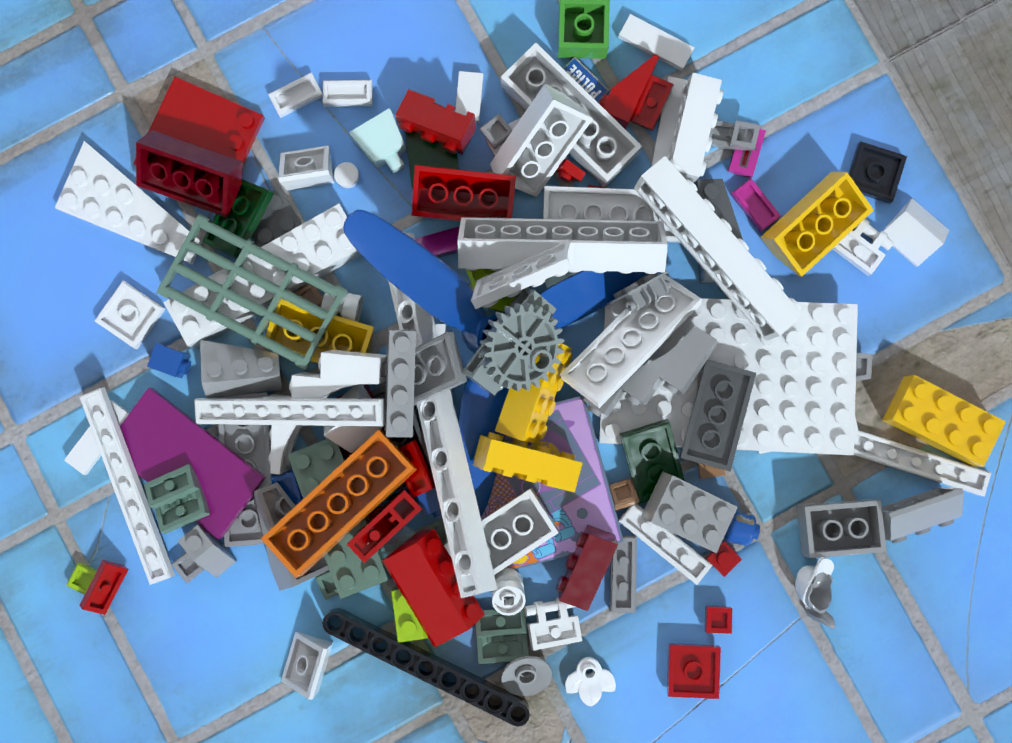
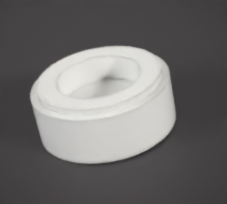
M344 162L336 167L334 178L339 186L352 188L359 182L360 174L355 165Z

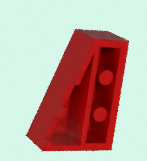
M408 89L395 114L398 126L406 132L411 133L415 131L421 134L420 137L433 144L435 141L443 145L442 148L451 154H456L457 152L463 155L476 130L475 114L468 111L466 116L454 112L455 106L447 104L445 108L435 103L436 100L434 98Z

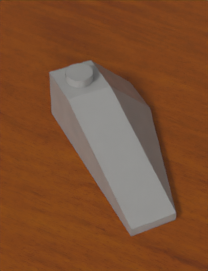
M277 482L254 491L264 536L296 505ZM265 544L269 565L279 591L299 585L329 570L325 556H323L303 576L295 578Z

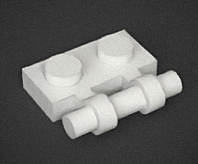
M864 219L832 250L867 276H870L886 256L878 250L879 247L882 246L888 251L894 242L887 238L888 235L886 233L877 231L869 225L870 221ZM862 232L873 240L871 244L860 236Z
M559 597L555 598V601L545 603L536 601L533 605L525 606V615H536L537 622L527 624L531 650L534 651L582 641L578 615L568 616L567 609L574 608L575 606L561 602ZM558 612L559 618L546 620L545 613Z

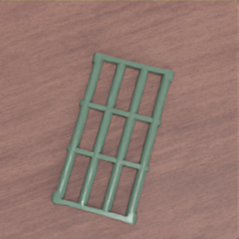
M199 214L165 278L159 285L157 294L167 299L171 298L206 316L207 320H214L250 339L251 343L255 345L258 343L295 363V366L306 370L348 290L339 285L334 286L299 268L298 264L290 263L255 245L254 241L250 239L245 240L210 222L209 218ZM202 228L242 249L236 262L234 263L194 242L200 229ZM188 251L230 271L224 284L222 285L183 265L182 262ZM249 253L287 272L280 286L242 267ZM176 273L217 293L218 295L212 306L209 307L170 287ZM236 276L274 294L275 296L269 307L266 308L231 290L230 288ZM293 276L335 297L336 299L330 310L327 311L287 290ZM227 298L263 317L257 330L255 331L218 312L223 300ZM281 299L324 320L318 333L316 334L276 313L275 310ZM269 321L311 342L312 344L306 355L303 356L263 335Z

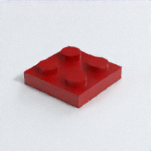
M668 643L667 696L719 699L721 647L718 645Z

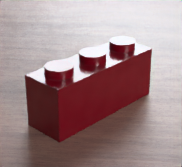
M587 524L584 532L581 531L578 534L575 553L569 555L566 562L567 571L564 576L559 577L556 585L561 602L586 611L589 610L618 546L614 534Z

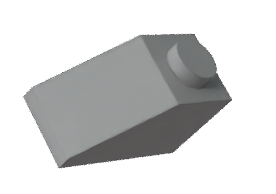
M200 524L196 525L178 540V543L191 559L216 578L237 562L220 539H217Z

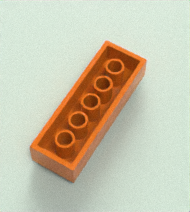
M378 430L272 527L261 540L295 578L303 576L409 478L417 468L394 442L385 436L383 431Z

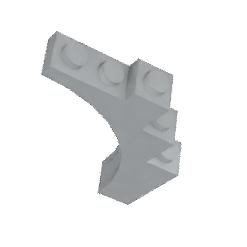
M694 325L684 339L668 353L648 364L640 366L600 408L587 398H584L583 401L589 404L586 409L598 417L601 413L608 417L624 392L627 393L624 398L636 406L639 402L646 406L662 381L665 382L663 387L676 394L679 391L684 394L718 345L717 339Z

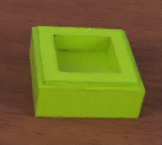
M82 562L77 563L66 586L85 595L97 570Z

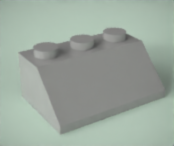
M941 486L882 506L885 540L897 543L906 540V535L912 533L921 535L930 532V527L939 525V527L953 524L954 519L962 516L963 489Z

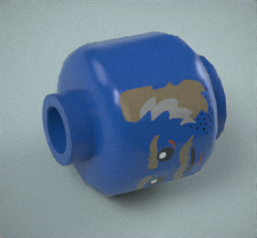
M736 511L724 536L725 540L729 543L748 546L753 539H758L760 525L756 524V518L753 514Z

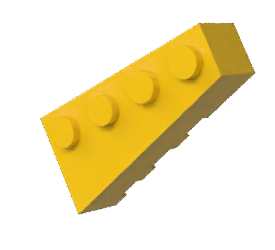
M489 432L488 437L480 435L472 465L484 471H493L508 477L517 476V478L525 481L540 482L546 486L575 492L582 467V462L575 460L576 455L561 451L560 456L551 454V448L537 445L536 449L528 448V442L514 438L513 442L509 443L503 441L504 436Z

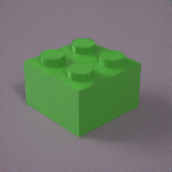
M560 0L557 58L606 59L609 49L610 0Z

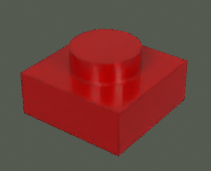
M564 159L556 170L559 173L558 177L567 183L582 181L586 174L567 159Z
M723 540L717 553L711 551L705 557L723 577L742 560Z
M705 606V632L732 634V608Z

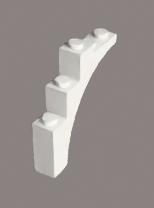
M340 350L321 352L318 362L321 374L302 372L292 375L289 384L291 396L273 394L263 398H328L334 392L345 387L358 384H381L386 382V355ZM272 425L269 432L271 452L268 459L271 465V474L280 475L291 469L287 455L293 453L303 425Z

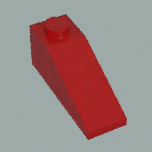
M657 55L652 56L611 89L609 95L604 94L600 101V105L624 129L627 128L645 86L653 73L659 59Z
M401 489L346 544L365 563L419 513L422 508L404 489Z

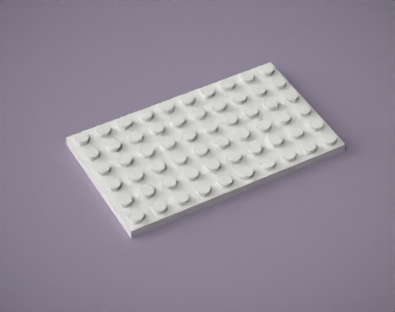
M625 298L605 307L604 330L626 309L625 303L627 301ZM701 298L702 304L642 364H648L668 353L684 339L695 325L717 339L718 345L708 360L756 372L736 450L854 455L858 304L797 302L801 307L800 312L804 316L781 336L766 341L730 299ZM703 367L684 394L679 391L676 394L663 387L665 382L662 381L646 406L641 402L636 406L624 398L627 394L624 392L608 417L603 413L600 415L599 443L622 444L619 433L668 419L676 447H683Z

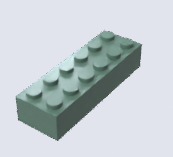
M325 439L287 455L303 499L346 460L342 447L330 439ZM366 516L324 555L340 599L392 578L382 562L385 557L381 548L363 563L346 544L370 520L369 516Z

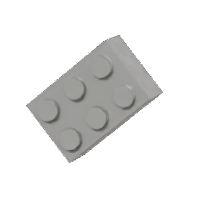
M662 471L641 517L717 553L738 507Z
M862 499L796 505L802 556L821 558L887 552L881 500Z

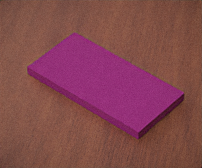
M148 387L120 426L136 472L145 481H152L188 464L193 467L210 511V515L196 520V522L217 539L223 538L253 497L254 491L258 490L266 479L263 474L201 425L196 424V421L154 388Z

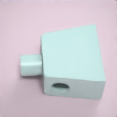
M390 108L349 132L355 144L377 168L387 164L392 173H396L405 167L400 155L407 150Z

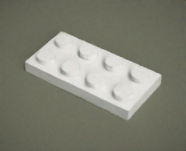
M567 240L477 280L471 298L475 309L482 306L485 308L491 307L503 297H514L526 287H537L543 284L547 278L554 275L560 277L568 273L570 268H572L574 247L571 241Z

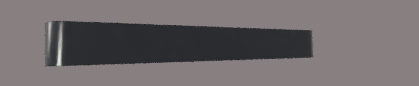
M333 609L323 618V628L328 634L513 726H523L529 720V705L526 700L408 641L398 643L396 635L343 609ZM338 616L342 621L341 627L332 626L330 617ZM361 627L364 630L365 636L360 639L356 638L352 632L353 628ZM377 638L386 640L388 647L384 650L378 649L375 645V640ZM402 649L407 650L411 658L403 661L399 659L397 652ZM429 661L434 669L430 672H425L421 669L420 663ZM446 672L453 673L456 676V681L453 683L445 682L443 674ZM473 683L479 687V691L476 694H469L465 687ZM492 695H498L501 697L502 702L494 706L489 703L488 699ZM514 707H522L525 713L520 717L512 715L511 710Z

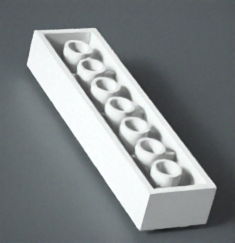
M664 156L641 175L634 189L766 341L781 336L804 316L800 312V305L793 298L787 297L782 291L784 289L782 284L777 279L771 278L767 274L763 262L758 258L754 259L748 252V245L742 239H737L731 232L730 224L725 219H720L714 213V206L707 199L703 200L697 193L696 185L681 175V170L677 163L672 159L668 160Z
M340 204L333 206L261 247L290 263L298 264L299 268L319 278L361 256L344 234L343 226L347 215ZM248 254L242 267L279 286L287 272L252 254ZM223 268L208 278L223 285L230 271ZM236 276L230 288L266 308L269 307L275 296L239 276ZM293 276L287 290L295 293L308 283ZM198 283L182 292L209 307L212 306L218 295ZM171 298L163 302L189 347L198 348L200 347V340L211 341L230 330L214 320H207L206 316ZM227 298L223 300L218 312L240 323L257 315Z
M461 218L458 235V268H465L471 271L477 269L499 271L570 240L574 247L572 268H570L569 272L594 271L596 273H604L606 271H619L625 274L631 272L656 274L657 272H665L668 243L663 221Z

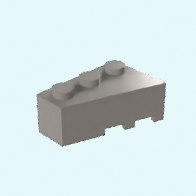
M200 340L201 384L206 398L283 390L282 371L277 353Z

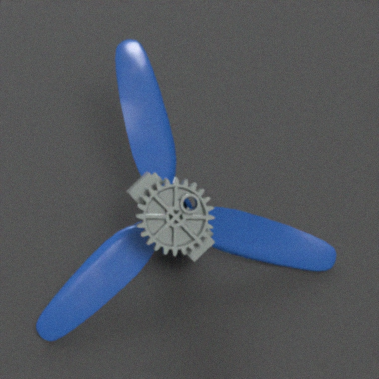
M355 210L347 216L343 226L344 234L353 247L383 277L430 315L451 327L462 330L464 343L474 353V356L462 371L468 377V380L465 384L460 403L458 424L481 517L487 507L497 473L481 470L472 464L480 435L488 437L489 432L504 436L503 441L505 439V435L496 432L495 429L509 389L512 387V389L520 391L522 387L529 391L531 384L540 387V378L548 381L546 373L548 371L551 373L556 372L552 365L554 363L561 364V361L556 356L557 354L564 353V350L558 348V345L565 341L557 337L563 331L562 328L606 307L607 303L615 299L613 294L649 274L645 272L625 274L619 271H606L604 273L581 271L550 286L541 293H537L529 288L522 289L510 306H505V312L493 308L480 307L475 309L471 302L473 295L471 287L452 268L413 238L382 218L364 210ZM540 354V359L535 364V359Z

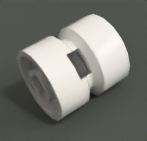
M325 292L321 308L329 311L336 298ZM348 293L335 315L359 322L363 296Z
M504 568L494 575L497 590L492 591V603L495 610L500 614L515 615L523 609L526 602L523 578L518 571Z

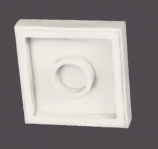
M122 281L95 319V322L134 349H138L166 309L129 283Z

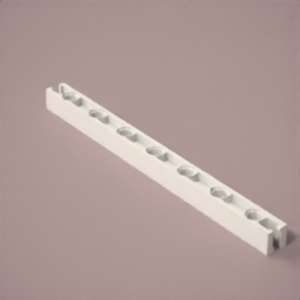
M404 232L415 240L414 234ZM389 282L399 330L416 331V347L438 337L433 316ZM448 390L417 404L460 596L465 598L497 590V585L451 390Z

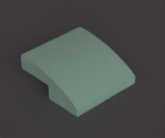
M190 464L144 484L149 507L155 509L161 533L167 534L210 515L204 492Z
M524 607L520 612L509 616L502 615L496 610H483L485 615L476 623L478 664L510 663L517 658L529 656Z

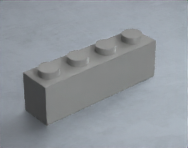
M387 329L384 425L386 437H413L416 331Z

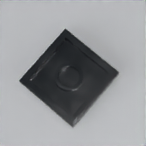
M860 141L857 144L848 174L864 196L891 204L894 201L907 156Z

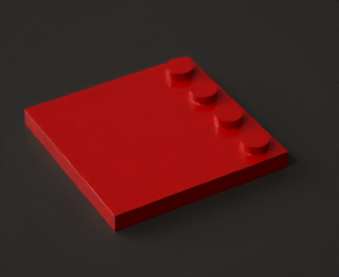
M174 76L148 133L154 130L240 160L244 164L265 117L260 113Z

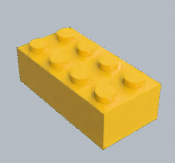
M562 343L558 345V348L564 350V353L557 354L556 356L561 361V364L554 363L552 365L556 372L551 373L548 371L546 373L548 381L539 379L540 387L531 384L529 391L522 387L520 391H516L512 387L509 389L495 429L496 432L524 442L537 444L540 443V440L544 439L547 432L546 422L555 409L556 403L554 399L556 393L561 390L564 382L560 374L565 370V367L569 366L572 359L571 347ZM540 354L536 357L535 364L539 361Z
M916 375L903 377L882 421L965 464L976 467L985 466L1006 421Z

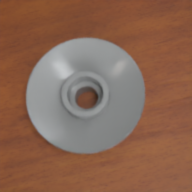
M524 656L511 661L506 665L501 675L503 687L509 693L517 696L537 694L544 690L552 679L550 665L545 660L535 656Z

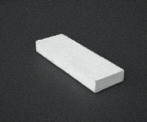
M631 14L618 36L619 39L652 56H659V60L680 71H683L695 48Z
M110 400L118 424L121 426L129 412L115 401ZM91 427L87 429L64 459V461L83 475H87L101 457Z

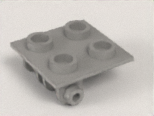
M668 270L659 275L658 273L649 274L613 294L615 299L607 303V305L625 298L627 310L630 312L638 311L645 305L650 304L651 301H655L669 292L671 284L663 278V275L669 273Z

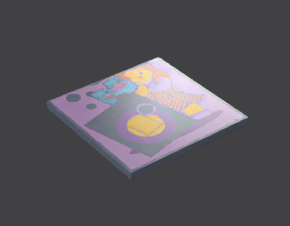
M583 395L555 402L554 412L548 417L546 422L547 432L544 439L540 440L539 444L528 442L527 445L528 448L536 449L537 445L551 448V454L560 456L561 451L576 455L575 460L582 462V467L575 492L546 486L540 482L525 481L517 478V476L508 477L499 473L496 474L492 492L481 520L532 487L559 528L558 534L506 568L516 570L574 554L577 548L576 540L578 534L581 531L584 532L587 524L614 534L618 543L624 541L589 410L586 409L588 406L583 401L585 398ZM505 435L504 441L512 443L513 438Z

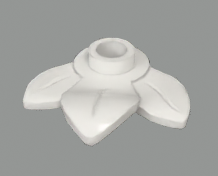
M585 657L578 663L576 671L568 675L565 681L566 692L570 694L579 692L582 702L588 706H593L600 700L602 691L614 692L616 683L612 673L609 670L603 669L598 660L592 657ZM587 669L594 670L591 673H585Z

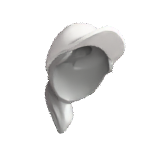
M822 557L816 566H804L798 571L795 588L799 598L805 605L806 614L814 621L834 629V618L826 611L832 599L831 583L833 578L831 574L834 564L830 559Z

